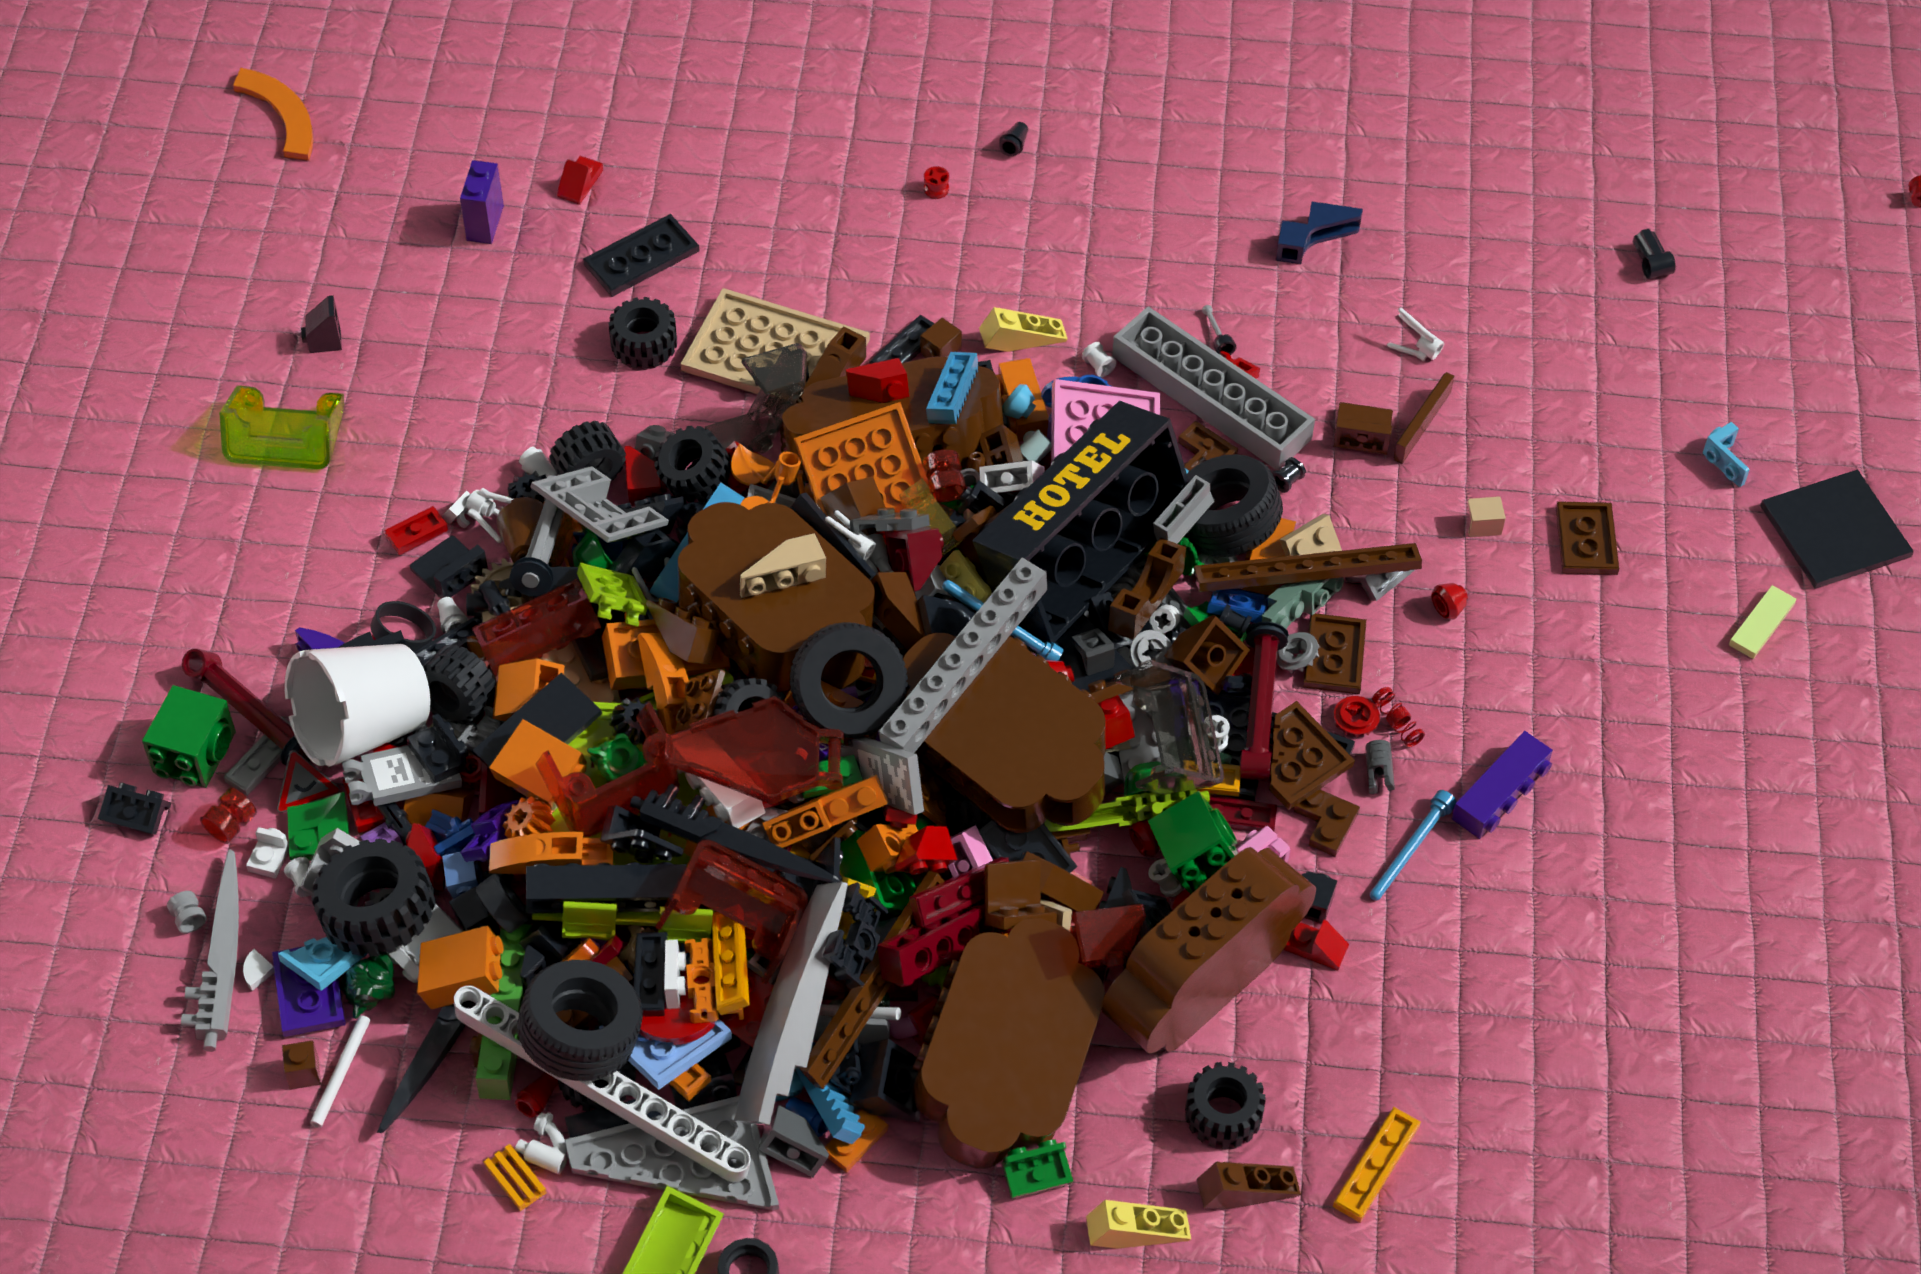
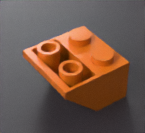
M537 658L499 665L497 668L493 719L501 721L509 719L561 672L564 674V665Z

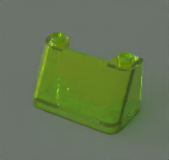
M237 385L219 412L221 447L224 457L230 462L304 469H323L327 467L333 456L344 411V394L325 393L321 395L317 401V411L265 407L263 394L258 389L251 386Z

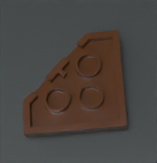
M1298 701L1277 713L1273 721L1269 790L1290 810L1352 768L1355 762Z

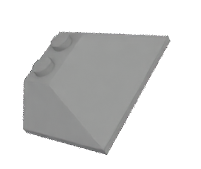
M592 466L531 483L532 489L606 542L628 540L633 536L651 532L668 525L669 520L651 507L626 513L607 500L606 497L611 479Z

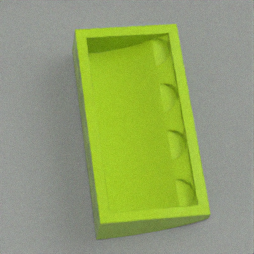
M667 1185L623 1274H695L724 1213Z

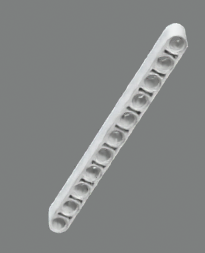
M473 986L461 987L454 996L455 1015L461 1022L543 1070L527 1055L520 1040L513 1037L518 1033V1012ZM465 1001H473L476 1003V1005L470 1009H466L461 1006V1004ZM493 1016L503 1019L499 1024H490L487 1020ZM616 1071L607 1077L600 1078L609 1083L605 1088H598L593 1085L598 1079L572 1081L550 1074L725 1180L733 1183L740 1182L747 1177L750 1167V1154L746 1148ZM630 1095L636 1101L631 1104H625L620 1101V1098ZM651 1111H657L663 1117L659 1120H651L647 1117V1114ZM678 1127H684L690 1133L686 1136H678L674 1133V1130ZM705 1143H711L716 1147V1150L705 1152L700 1146ZM732 1159H738L743 1163V1166L739 1169H734L727 1162Z

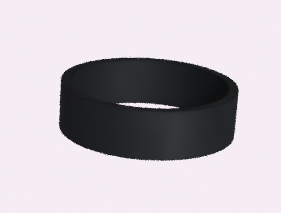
M400 601L382 603L377 608L370 625L375 639L392 634L382 624L381 617L397 616L413 622L422 629L427 637L423 640L405 639L407 646L413 652L430 643L436 633L435 623L426 612L412 604Z

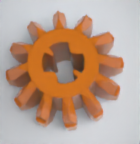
M531 796L525 799L521 797L518 805L512 804L511 812L505 814L508 819L502 825L506 831L505 836L513 838L553 832L550 827L556 821L552 815L553 810L538 798Z

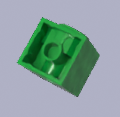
M172 685L146 732L142 743L151 769L157 776L165 779L169 777L177 779L188 786L197 785L207 788L220 761L225 757L236 730L226 700Z
M1199 790L1148 820L1169 869L1190 895L1238 854L1235 847L1237 839L1228 822L1217 808L1213 809Z

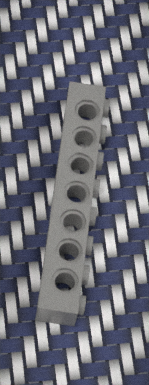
M1024 558L1019 560L880 729V742L914 753L1047 591V577L1044 570Z

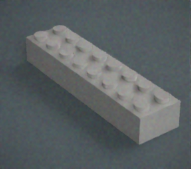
M1149 306L1114 336L1112 351L1114 359L1274 469L1279 471L1285 465V461L1288 458L1294 457L1312 440L1315 424L1313 417Z

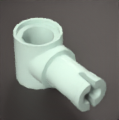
M1040 430L1026 432L1023 436L1024 443L1020 446L1021 453L1027 460H1032L1036 463L1040 462L1052 448L1051 442Z

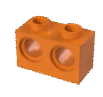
M876 824L856 840L870 871L885 872L886 874L895 872V864L905 839L916 833L918 829L916 825H908V828H898L890 824Z

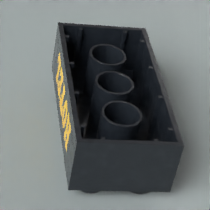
M1119 400L1105 415L1094 420L1088 427L1087 432L1066 452L1057 455L1051 466L1029 487L1023 488L1016 495L1014 501L999 516L980 529L977 537L972 541L992 593L1021 558L1026 559L1046 572L1047 591L1020 622L1019 627L1042 641L1050 644L1055 642L1092 606L1090 598L1104 594L1157 542L1153 523L1189 483L1171 420Z

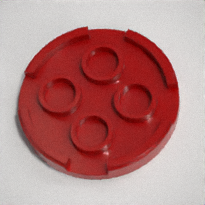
M687 969L686 971H680V977H685L686 988L685 995H680V1008L667 1009L665 997V1016H643L639 1034L649 1041L654 1039L661 1042H673V1045L686 1044L703 1037L715 1026V1022L692 1023L690 1021V1010H694V1000L689 998ZM699 976L693 981L697 984H705L710 979L705 976ZM702 1012L701 1015L706 1016L707 1013Z

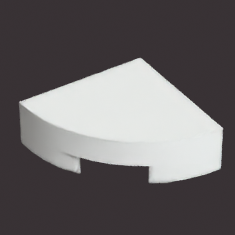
M255 949L248 954L243 966L244 977L251 991L275 973L274 966Z

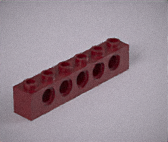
M985 899L924 927L915 925L877 945L882 980L893 982L897 986L911 985L915 979L931 974L943 964L952 963L953 959L956 960L962 954L967 943L975 936L988 932L1002 934L1012 929L1003 930L985 925Z

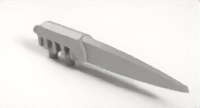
M230 849L228 850L216 904L207 962L209 971L202 972L201 987L185 988V999L199 1000V1010L197 1014H182L181 1026L195 1027L196 1040H204L203 1049L208 1052L215 1051L217 1041L225 1040L227 1036L236 969L239 900L236 858L234 851Z

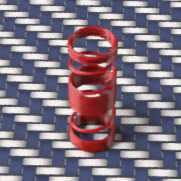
M1390 687L1379 689L1373 695L1372 702L1377 707H1380V713L1387 714V722L1395 732L1401 733V740L1404 741L1406 747L1417 745L1424 738L1425 732L1422 729H1416L1409 733L1404 740L1402 737L1403 733L1412 729L1416 725V721L1408 724L1403 731H1397L1396 729L1405 726L1412 716L1402 706V703L1396 704L1387 713L1381 710L1382 706L1394 699L1395 694H1393Z

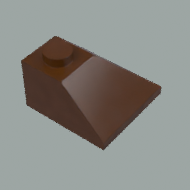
M1212 615L1181 632L1164 657L1176 669L1184 670L1187 674H1196L1199 685L1213 694L1219 695L1223 689L1221 680L1225 679L1227 675L1234 674L1250 649L1216 616Z

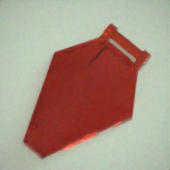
M776 696L753 703V708L738 713L731 710L691 723L689 729L671 735L666 734L665 764L763 802L774 804L818 786H825L831 790L842 788L843 776L840 774L841 745L844 743V733L838 729H819L805 721L803 716L796 713L795 710ZM820 743L829 745L828 772H819Z

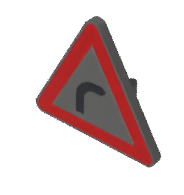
M291 750L277 803V810L282 813L287 811V807L303 805L339 793L340 788L296 750Z

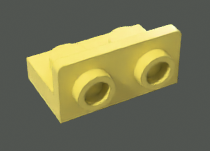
M959 550L953 551L939 567L947 580L954 582L983 603L991 596V588L978 574L975 565L967 557L964 558Z

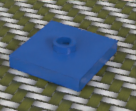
M1236 588L1213 591L1207 613L1220 615L1226 604L1231 606V610L1245 617L1251 616L1250 622H1262V615L1268 609L1269 595Z

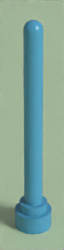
M950 580L943 582L942 588L976 612L984 604ZM1019 626L1011 633L1013 637L1020 639L1025 645L1036 651L1038 655H1041L1046 660L1058 661L1062 655L1063 648L1054 642L1051 644L1048 642L1043 643Z
M1445 790L1437 791L1431 799V811L1371 890L1370 898L1377 901L1383 896L1439 818L1449 815L1453 811L1457 800L1452 794Z

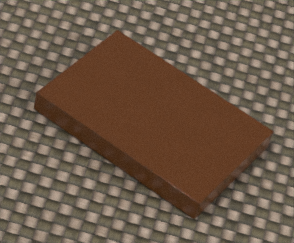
M1557 501L1555 509L1562 574L1618 575L1619 560L1612 503Z
M1317 613L1310 615L1308 633L1315 637L1320 648L1318 649L1319 657L1313 659V666H1305L1303 688L1360 694L1367 619Z

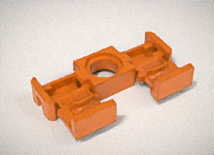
M702 938V942H695V939L685 941V953H690L691 964H686L688 995L689 998L694 1000V1010H690V1021L692 1023L715 1022L719 1018L718 1010L716 1009L714 956L711 938ZM699 976H705L710 979L705 984H697L693 981ZM743 1008L726 1013L739 1014V1020L744 1019ZM706 1012L707 1015L702 1016L701 1013Z

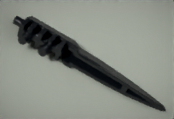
M669 784L661 796L652 789L646 799L636 795L631 799L630 807L640 810L641 821L700 846H706L754 864L802 877L831 883L838 880L837 877L771 842L724 823L719 818L710 817L708 811L702 809L706 800L700 795H695L688 806L682 805L681 800L675 798L679 788L673 784Z
M465 1001L461 1004L466 1009L473 1008L476 1005L473 1001ZM454 1004L442 1007L436 1021L399 1084L376 1133L385 1132L406 1109L434 1074L462 1033L466 1024L456 1017Z

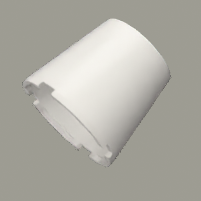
M390 644L304 650L294 654L288 663L285 675V699L291 698L294 714L289 716V720L302 750L311 761L319 766L328 765L330 767L416 731L427 722L430 712V691L427 677L418 657L406 645Z

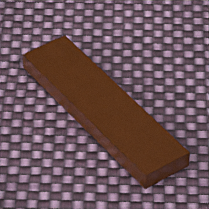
M1446 372L1436 384L1397 441L1394 461L1401 464L1404 463L1451 394L1454 375Z

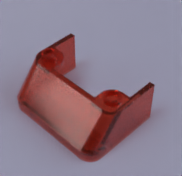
M651 703L646 704L636 716L647 737L642 746V754L647 762L646 765L595 789L591 779L584 773L573 772L562 777L549 750L544 752L535 765L570 832H583V838H591L602 833L608 806L617 805L639 815L640 810L630 807V802L634 795L646 799L652 789L661 796L669 784L679 788L680 783L673 746Z
M703 840L699 842L692 853L655 927L661 930L673 910L683 915H692L698 910L700 904L711 908L755 931L752 938L754 950L759 955L770 960L761 979L762 983L767 984L785 957L808 902V897L804 889L797 884L714 841Z
M1138 904L1072 913L1075 925L1070 927V933L1078 944V963L1092 970L1105 965L1107 968L1125 964L1124 959L1130 956L1146 918L1144 905Z

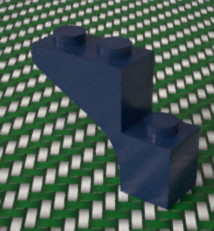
M1312 201L1308 224L1282 220L1276 261L1302 264L1303 256L1311 246L1357 234L1360 230L1363 209Z

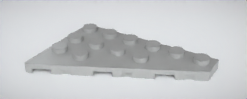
M740 1096L683 1110L748 1150L750 1154L749 1172L747 1177L740 1182L732 1183L632 1123L565 1140L571 1170L574 1174L665 1190L668 1185L687 1195L768 1210L779 1209V1202L766 1155L758 1150L761 1137L757 1124L734 1121ZM661 1115V1116H657V1117H653V1118H649V1119H651V1120H659V1119H661L663 1116ZM678 1127L674 1130V1133L678 1136H686L690 1133L684 1127ZM705 1143L700 1146L705 1152L716 1150V1147L711 1143ZM732 1159L727 1162L734 1169H739L743 1166V1163L738 1159Z

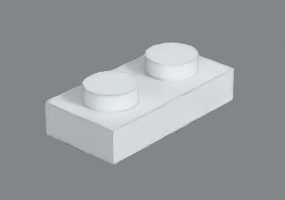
M665 940L664 990L667 1009L680 1008V995H685L686 993L685 977H680V971H686L685 952H679L678 940Z

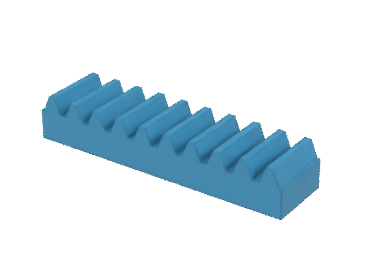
M950 352L926 408L929 423H957L959 413H961L964 401H966V395L969 394L971 384H973V378L978 373L977 353Z
M812 1042L811 1050L815 1046V1042ZM794 1068L832 1137L853 1144L861 1136L865 1126L858 1122L859 1115L852 1113L854 1106L847 1104L849 1098L842 1095L844 1090L834 1086L830 1080L824 1089L814 1087L799 1068Z

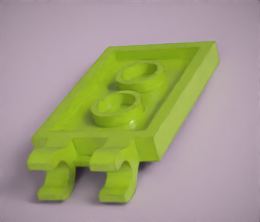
M580 563L577 575L589 601L599 605L598 617L611 620V609L626 612V624L638 627L639 614L645 616L648 607L635 577Z

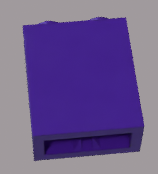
M475 160L471 162L460 196L466 241L492 244L504 207L498 163Z

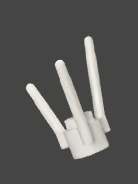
M1399 308V317L1421 335L1416 344L1419 351L1390 342L1387 346L1416 356L1422 361H1425L1427 357L1434 360L1443 349L1444 342L1426 330L1404 309Z
M484 488L473 491L466 503V508L469 509L468 515L476 519L498 543H501V537L482 517H489L492 513L498 516L499 510L495 508L496 503L493 500L510 504L513 499L489 492Z
M835 511V516L850 529V520L841 512ZM829 516L825 518L829 524L849 538L848 542L865 561L870 558L876 547V543L873 542L872 538L865 535L862 531L852 533Z

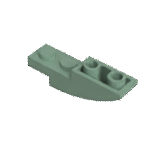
M1344 577L1285 583L1268 597V610L1262 615V622L1277 623L1287 629L1303 612L1313 615L1336 592L1341 590Z

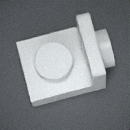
M258 827L255 832L258 841L246 865L248 872L276 879L289 851L286 836L274 828L264 829Z

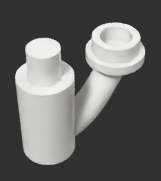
M540 1113L535 1121L534 1130L538 1131L539 1135L542 1136L547 1133L553 1143V1148L536 1140L528 1143L520 1139L516 1144L515 1151L524 1154V1160L560 1174L568 1159L565 1139L552 1122L553 1114Z

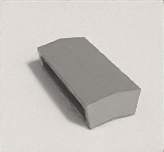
M1197 475L1192 478L1153 523L1157 541L1163 538L1178 544L1214 502L1210 492V483Z

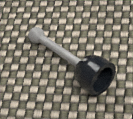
M1205 305L1202 308V312L1208 316L1217 335L1214 339L1215 351L1218 354L1224 351L1232 355L1237 348L1234 339L1229 334L1222 335L1213 317L1212 307Z

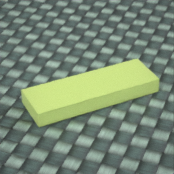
M1772 585L1732 637L1729 646L1754 659L1795 605L1797 599Z

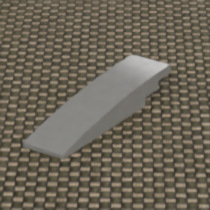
M848 883L819 884L813 892L788 948L766 1006L746 1070L734 1121L747 1124L770 1125L776 1096L789 1095L794 1068H807L830 961L823 956L830 933L838 930Z

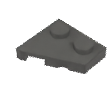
M894 508L877 509V514L850 520L851 532H859L868 528H876V531H901L930 526L929 514H917V509H903L898 513L895 512Z

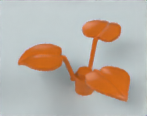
M739 444L731 460V472L737 481L750 486V484L758 485L760 482L767 484L775 477L777 480L770 501L760 496H750L745 498L740 505L750 510L761 504L775 503L781 486L792 484L796 478L800 494L807 493L815 502L810 485L807 484L804 488L803 471L799 470L801 458L794 452H782L774 465L766 457L754 453Z

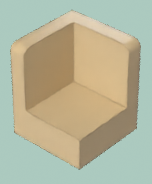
M1501 497L1469 499L1468 508L1471 517L1468 531L1469 536L1502 535L1506 518Z

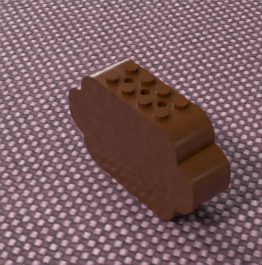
M928 357L902 363L907 372L910 397L884 403L850 396L846 375L818 381L803 390L801 395L802 402L792 405L782 415L786 449L799 456L794 438L901 402L926 476L966 468V463L971 453L980 452L983 454L979 440L981 434L1003 424L999 379L992 370L978 366V373L973 378V384H971L969 394L966 395V401H964V406L961 413H959L956 424L929 423L926 412L927 405L948 357ZM801 462L799 470L803 471L802 479L803 481H808Z
M721 502L699 511L689 521L688 545L680 552L678 557L679 605L693 611L692 616L709 620L710 626L720 631L716 644L721 648L726 657H731L739 665V668L745 675L749 674L752 678L767 680L768 684H775L778 687L776 691H788L791 689L790 673L795 654L799 651V647L802 646L803 642L814 632L828 625L843 622L858 623L873 628L874 587L871 581L789 507L777 503H766L748 510L736 503ZM815 533L826 557V578L741 598L740 575L786 540ZM842 652L833 656L824 666L821 680L837 689L848 686L863 673L864 656L856 652Z
M947 633L929 634L921 638L905 654L903 661L905 662L904 666L907 669L906 675L908 677L906 680L908 684L906 694L904 695L905 699L954 641L955 636ZM1010 636L914 752V754H917V759L997 824L1011 832L1025 833L1033 831L1046 820L1061 826L1077 825L1094 813L1101 805L1105 794L1104 756L1106 751V734L1103 710L1088 691L1084 689L1079 690L1072 684L1067 675L1063 672L1057 673L1049 666L1045 658L1038 654L1035 656L1016 637L1014 639Z
M1252 847L1243 849L1140 940L1129 956L1126 969L1108 989L1103 999V1014L1149 1054L1157 1052L1162 1047L1168 1052L1176 1050L1275 961L1289 941L1291 931L1301 922L1311 908L1316 894V887L1270 848L1262 849L1259 852Z
M1030 918L1015 925L1008 936L994 932L979 934L967 943L959 960L953 959L942 985L943 989L936 1001L932 1013L933 1017L930 1024H928L923 1038L925 1043H923L920 1052H918L912 1069L918 1071L913 1084V1098L917 1108L923 1115L939 1122V1143L943 1151L951 1159L973 1168L986 1169L999 1164L1007 1156V1152L1010 1149L1013 1150L1021 1147H1026V1151L1038 1149L1039 1143L1052 1140L1055 1132L1066 1118L1103 1007L1105 990L1099 976L1089 967L1078 963L1079 948L1074 936L1066 928L1040 918Z

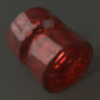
M947 449L935 451L927 455L923 460L926 477L929 479L927 483L931 499L937 502H949L958 499L966 488L964 476L961 473L962 468L958 453Z
M228 788L218 798V806L212 805L200 817L201 824L208 833L224 844H229L240 832L239 826H246L257 814L253 803L243 793L234 788Z

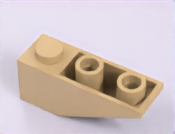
M815 533L786 540L740 575L741 598L826 578V557Z

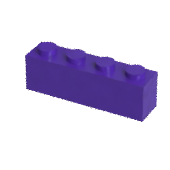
M1524 730L1455 804L1452 820L1479 839L1487 831L1492 833L1500 823V817L1504 813H1511L1518 802L1517 799L1521 794L1526 796L1535 784L1534 780L1538 776L1544 777L1552 766L1550 758L1553 750Z

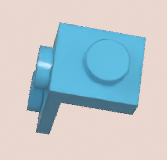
M1730 422L1722 428L1720 426L1715 428L1707 437L1703 454L1729 480L1733 481L1738 487H1741L1746 482L1749 468L1728 449L1734 445L1739 430L1735 424Z

